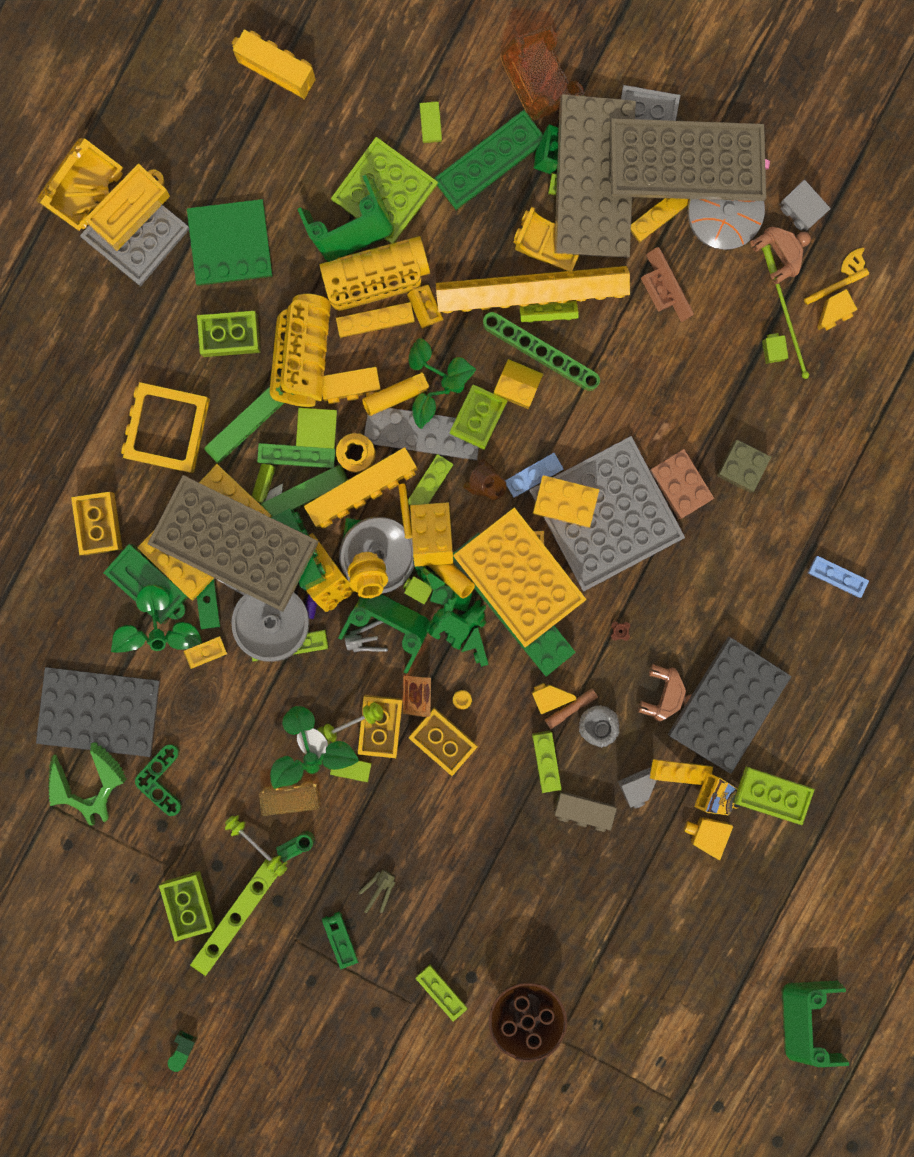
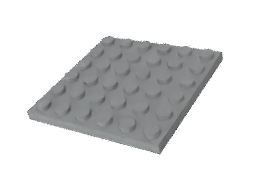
M632 436L553 477L600 489L589 528L544 517L583 592L685 538ZM539 485L529 490L535 501Z

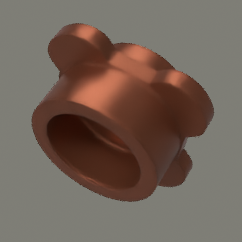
M613 622L611 625L613 628L611 638L614 641L618 639L629 640L630 624L628 622L623 624Z

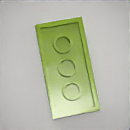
M746 766L733 803L803 825L815 789Z

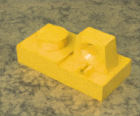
M220 636L183 651L191 669L227 654Z

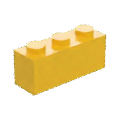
M377 367L324 376L323 400L328 401V404L340 402L339 399L347 398L348 401L359 399L358 396L366 394L367 397L381 391Z

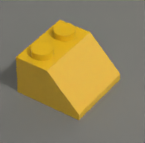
M508 359L494 394L529 409L543 373Z

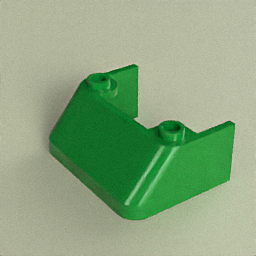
M367 175L362 177L370 195L360 201L359 208L362 216L328 232L325 224L314 222L310 211L301 207L297 209L310 239L322 256L329 262L352 255L390 236L393 232V223L375 181Z
M382 594L374 598L360 597L338 639H344L351 623L359 627L364 626L369 622L371 616L405 633L402 647L406 652L412 654L404 670V673L407 674L428 634L424 628L430 622L429 619Z
M839 981L788 983L782 988L784 1052L790 1060L815 1067L849 1066V1061L842 1053L828 1054L826 1049L822 1047H813L812 1009H820L825 1006L827 1001L826 993L846 992V988Z

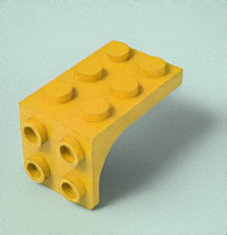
M531 207L530 211L526 210L521 223L523 228H518L514 237L515 250L563 271H573L579 255L554 253L555 223L539 216L535 212L534 207Z
M313 533L309 535L311 538L319 541ZM319 542L315 549L318 553L317 559L319 563H322L326 570V574H324L326 580L306 591L325 612L333 610L342 600L350 597L354 591L350 587V581Z

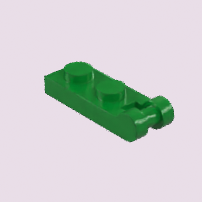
M341 912L334 913V916L329 918L328 916L322 918L340 970L358 963L359 960ZM337 923L339 928L333 930L331 925Z

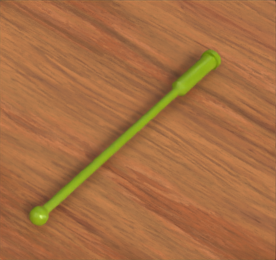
M769 244L763 247L762 251L771 275V273L777 271L770 249L771 245ZM775 284L800 362L802 378L807 379L809 373L805 369L780 284Z

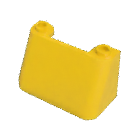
M79 138L45 185L36 201L80 231L81 228L85 229L88 225L85 218L89 215L90 210L77 215H72V212L93 205L97 201L94 202L93 196L66 197L65 193L93 192V189L73 187V183L103 185V187H107L109 183L117 182L121 178L123 167L85 138Z

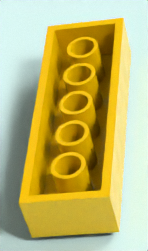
M404 447L304 507L314 525L324 529L333 524L332 520L336 517L341 519L350 514L348 510L353 507L358 509L366 504L365 500L370 497L374 500L383 494L382 490L395 488L399 485V480L412 478L416 475L417 467Z

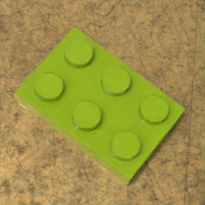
M472 385L449 434L485 449L508 400Z

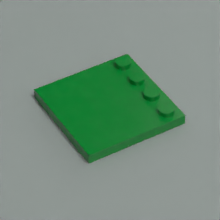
M263 199L187 208L197 286L273 277Z

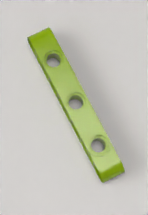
M267 859L190 964V966L204 976L211 970L277 876H273V870L267 871L269 863ZM254 882H261L263 884V889H256L254 886ZM232 913H238L241 916V920H234ZM210 945H217L219 951L213 952L210 949Z

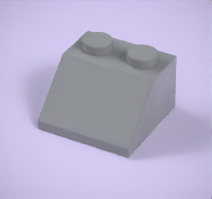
M805 180L779 204L782 212L786 216H790L794 220V225L804 232L831 209Z
M652 767L618 781L625 800L630 807L639 808L645 805V801L649 800L657 781L650 779Z

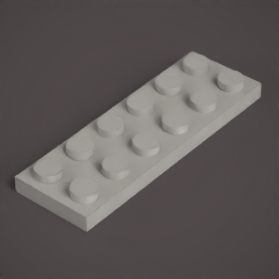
M388 408L372 416L367 414L364 436L368 437L373 445L397 449L405 447L406 450L477 461L479 447L449 434L456 418L433 415L432 419L424 425L423 429H420L414 421L412 411Z

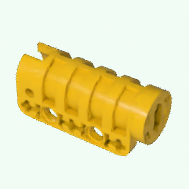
M420 236L319 264L328 299L332 307L338 311L410 292L421 286V276L430 274ZM392 281L398 282L395 286L389 285ZM354 292H361L358 296H353Z
M315 294L297 295L292 299L288 309L283 310L277 316L270 382V396L275 401L302 407H313L316 400L322 401L331 302L325 297ZM281 333H285L284 341L281 339ZM277 369H282L281 377L278 376ZM279 387L280 391L283 392V394L279 395V392L276 391V389H278Z

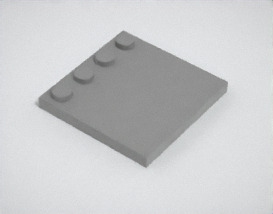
M161 205L118 251L113 249L90 226L86 228L80 237L141 287L188 232L189 227Z

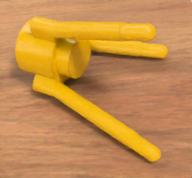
M73 183V187L93 189V192L65 193V196H93L94 202L98 201V203L72 212V215H77L95 209L109 194L108 187H103V185Z

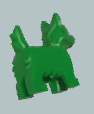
M458 597L448 598L444 608L434 614L433 619L428 622L424 629L438 640L440 633L445 631V633H448L445 640L451 643L452 647L459 650L461 644L475 626L482 628L486 624L484 619L486 605L480 607V600L476 601L463 615H459L453 612V607Z

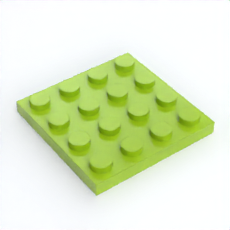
M376 137L334 193L331 200L357 219L362 216L359 208L360 201L370 195L362 176L367 175L374 179L393 223L394 229L392 234L384 238L392 244L403 233L436 188L438 182Z

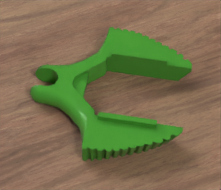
M93 742L91 743L90 753L103 784L98 795L86 799L75 794L71 795L70 786L56 754L51 758L48 778L50 806L68 804L78 809L84 815L89 825H95L93 813H98L103 822L108 820L107 799L116 786L123 784L127 780L125 774H123L122 767L112 758V755H109L105 748L102 749L101 745L98 746V743Z

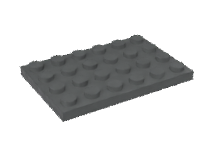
M728 637L667 735L731 774L792 676L731 637Z
M45 667L36 744L90 750L91 743L95 742L98 743V746L101 745L102 749L105 748L106 752L151 757L160 680Z

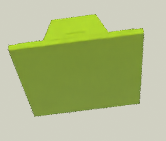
M299 408L296 446L334 449L337 410Z

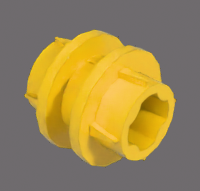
M352 433L346 435L337 445L336 456L338 462L344 469L350 472L359 473L365 471L372 466L375 460L376 451L374 445L368 437L362 434ZM354 445L364 449L362 458L358 461L348 457L350 448Z
M372 552L356 554L353 562L347 568L348 576L350 577V587L353 591L358 592L359 597L374 598L380 596L383 592V587L388 583L385 562Z

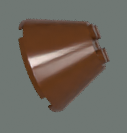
M519 983L505 989L495 999L489 1013V1031L493 1042L502 1053L517 1061L534 1062L550 1056L560 1046L567 1030V1015L561 1000L552 990L537 983Z

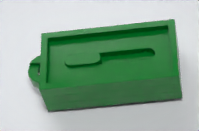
M128 544L103 572L135 602L138 592L144 586L154 584L163 588L169 595V604L163 610H155L156 621L160 624H165L170 618L176 620L184 616L186 612L184 602L189 597L134 544Z

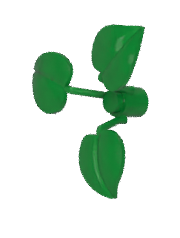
M418 338L412 345L409 353L410 367L418 371L424 365L426 368L444 377L441 381L444 390L431 392L428 395L420 393L413 403L412 413L414 421L420 429H423L424 425L432 419L436 410L435 400L431 397L449 394L450 391L461 393L465 383L474 374L476 368L464 358L456 357L448 366V374L437 370L427 364L432 355L429 343L424 339Z
M149 584L144 586L136 597V604L140 611H152L154 629L149 633V638L143 631H137L135 626H121L113 634L111 652L120 653L136 650L144 645L145 640L154 651L163 650L167 642L170 647L183 650L202 644V640L196 627L187 622L174 624L172 631L169 630L166 635L157 628L155 610H163L167 607L169 595L163 588Z
M295 706L290 708L285 714L282 724L284 730L289 734L296 735L301 732L307 754L303 758L304 763L300 760L294 761L290 756H283L277 759L270 773L272 787L276 789L297 783L303 777V770L310 774L317 773L320 765H322V760L323 765L332 770L352 766L359 760L350 745L343 741L330 743L326 747V753H322L320 758L315 753L310 752L305 731L314 728L315 718L307 708Z

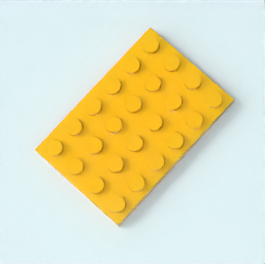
M218 464L199 482L270 518L273 517ZM152 532L137 548L193 601L214 577L148 545L153 534Z
M515 507L453 555L524 647L531 644L586 600Z

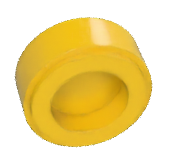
M459 690L454 694L453 704L456 708L466 709L471 705L472 697L468 691Z

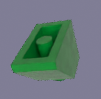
M552 125L547 126L536 150L534 169L548 174L557 169L559 128Z
M443 585L433 590L430 601L444 605L445 602L447 603L448 598L457 596L458 599L453 608L467 611L472 593L465 598H461L449 586Z

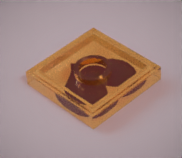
M404 676L403 714L430 717L431 678Z

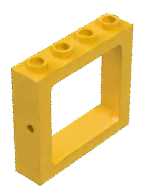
M139 382V386H136L134 390L135 404L130 409L131 423L126 427V435L128 437L126 443H123L121 453L124 454L123 458L194 474L210 399L205 396ZM146 395L172 399L197 406L185 460L167 458L134 449Z

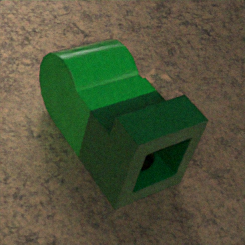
M182 1030L179 1031L174 1041L179 1045L168 1060L170 1070L178 1072L183 1069L197 1037Z

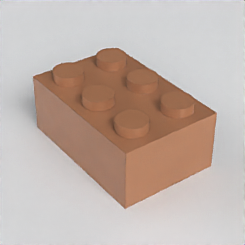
M684 449L650 470L656 484L678 520L714 499Z

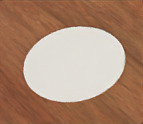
M316 729L305 731L310 752L315 753L320 758L322 753H326V747L328 746L326 738ZM300 732L297 734V742L300 749L307 754Z

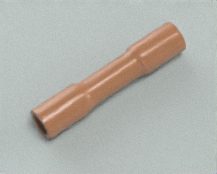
M591 688L579 696L577 700L545 719V722L550 729L554 728L568 716L597 699V694Z

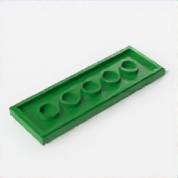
M523 110L433 179L438 182L437 187L457 211L537 150L543 134L526 111Z

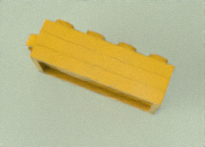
M244 30L240 38L235 37L231 44L233 45V52L238 63L305 100L316 80L312 65L304 59L300 61L294 58L295 55L288 50L282 51L278 49V46L270 40L266 42L260 39L261 36L254 31L248 32Z
M137 164L85 218V221L113 249L118 251L170 197L168 191L163 187V175L154 169L147 172L140 164Z

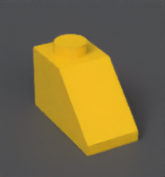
M544 683L535 686V690L531 692L541 714L576 700L574 694L549 684L545 686Z

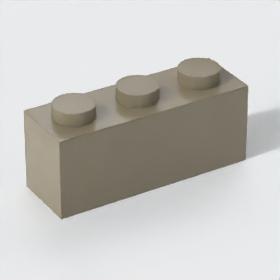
M559 791L554 815L558 816L557 819L560 821L568 822L573 820L576 821V825L587 827L588 824L595 826V830L605 832L606 829L611 830L617 808L615 805Z

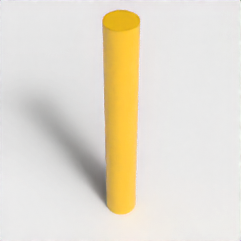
M399 484L404 534L406 539L412 538V528L406 484Z

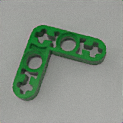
M168 744L163 747L135 778L136 787L168 816L177 815L182 808L179 799L158 781L161 775L179 756V748L174 744ZM166 749H174V757L170 756L165 761L159 758L160 755L162 758L167 755ZM154 762L162 764L161 772H155L152 769ZM148 769L153 776L147 780L148 785H141L142 780L140 777L145 778L149 774L146 772ZM155 789L163 791L162 799L154 797L153 792ZM167 796H169L170 799H168L167 801L170 804L176 803V811H169V804L165 802L164 805H162L161 802L164 801L167 798Z

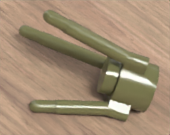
M384 869L381 873L378 871L359 891V894H363L378 880L376 884L379 887L364 910L365 913H368L382 889L386 890L387 888L380 913L384 911L395 884V876Z

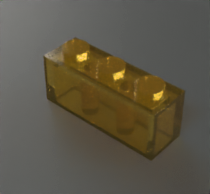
M310 781L301 783L302 786L294 787V784L283 786L280 789H273L272 786L264 787V791L259 793L261 816L320 809L318 784H313Z

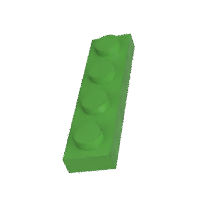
M259 443L257 463L334 468L336 449Z

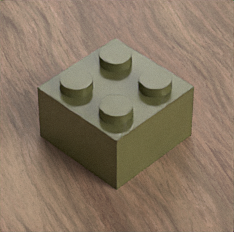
M735 440L728 450L716 476L749 493L754 492L771 457L739 440Z

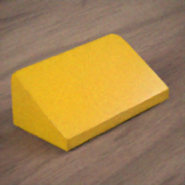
M429 285L415 288L407 294L421 328H426L443 320L441 312H438V306Z

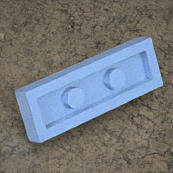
M552 453L505 480L506 486L513 498L539 484L543 475L551 477L562 471L563 467L555 453Z
M815 556L808 571V574L858 598L862 597L869 580L819 556Z

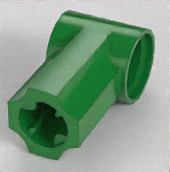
M304 831L300 835L277 846L278 856H281V860L285 862L302 852L309 851L315 842L313 833ZM301 838H308L310 844L303 845L301 843Z

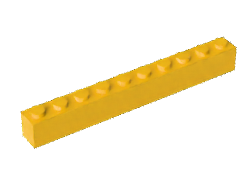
M627 266L436 283L438 312L451 313L456 310L468 312L478 308L488 310L492 307L508 308L512 305L528 306L535 303L545 305L549 302L565 303L568 300L585 301L591 298L602 300L613 296L615 298H622L625 295H630V273Z

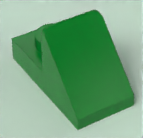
M476 627L473 629L461 652L476 648L477 652H473L476 664L480 663L482 667L489 664L479 629Z

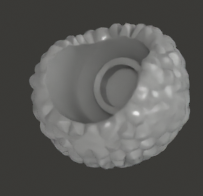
M601 705L587 709L580 718V735L592 745L601 748L608 746V744L615 741L619 734L617 714L608 707Z

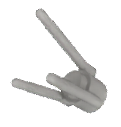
M378 620L358 630L350 631V635L345 636L347 650H353L354 652L388 651V648L360 647L363 646L364 642L377 640L378 637L362 638L361 635H357L383 622Z

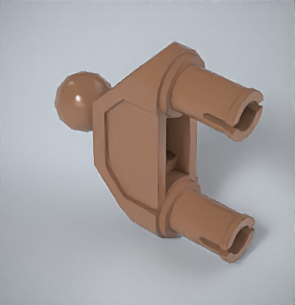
M769 227L765 229L763 235L750 241L751 247L756 245L753 248L755 252L768 244L773 247L784 267L771 273V279L776 278L773 282L779 284V282L789 276L795 277L799 274L803 256L802 247L810 244L811 236L808 232L803 231L795 237L789 231Z
M652 664L650 669L658 672L649 671V676L665 680L664 689L657 706L641 701L639 705L646 709L638 707V713L653 716L656 721H662L679 711L682 703L685 706L692 695L685 696L686 689L675 668L666 669Z

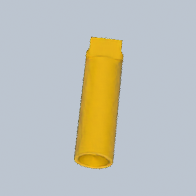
M422 372L363 398L362 402L368 415L372 416L420 393H425L428 391L429 385Z
M454 564L428 566L461 598L467 597L475 588V584Z

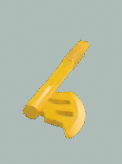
M864 248L852 251L843 261L841 272L848 275L847 278L805 298V304L808 305L869 275L867 268H864L865 261L862 258ZM854 257L858 260L859 264L853 260ZM848 265H851L853 268H855L856 273L850 267H848Z

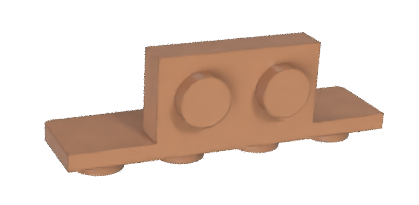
M659 247L654 248L646 254L654 271L641 277V280L658 312L673 306L680 321L683 322L693 316L694 313L666 262L664 254Z

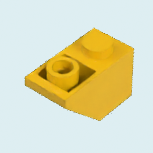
M847 289L825 301L817 326L819 330L825 328L827 331L836 326V321L842 319L844 322L853 317L852 313L857 308Z

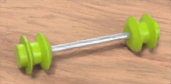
M373 702L370 706H364L363 716L335 729L332 725L326 724L317 730L326 738L329 744L336 741V732L365 719L368 723L374 724L376 720H382L383 709L380 705Z
M239 815L231 816L225 822V830H232L231 836L241 834L269 861L267 871L273 870L274 877L277 875L280 877L287 870V862L282 863L280 861L281 856H276L272 859L243 831L245 821L239 822Z

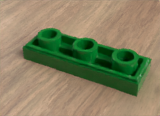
M214 578L197 596L201 629L221 627ZM206 596L210 597L209 603L205 602Z

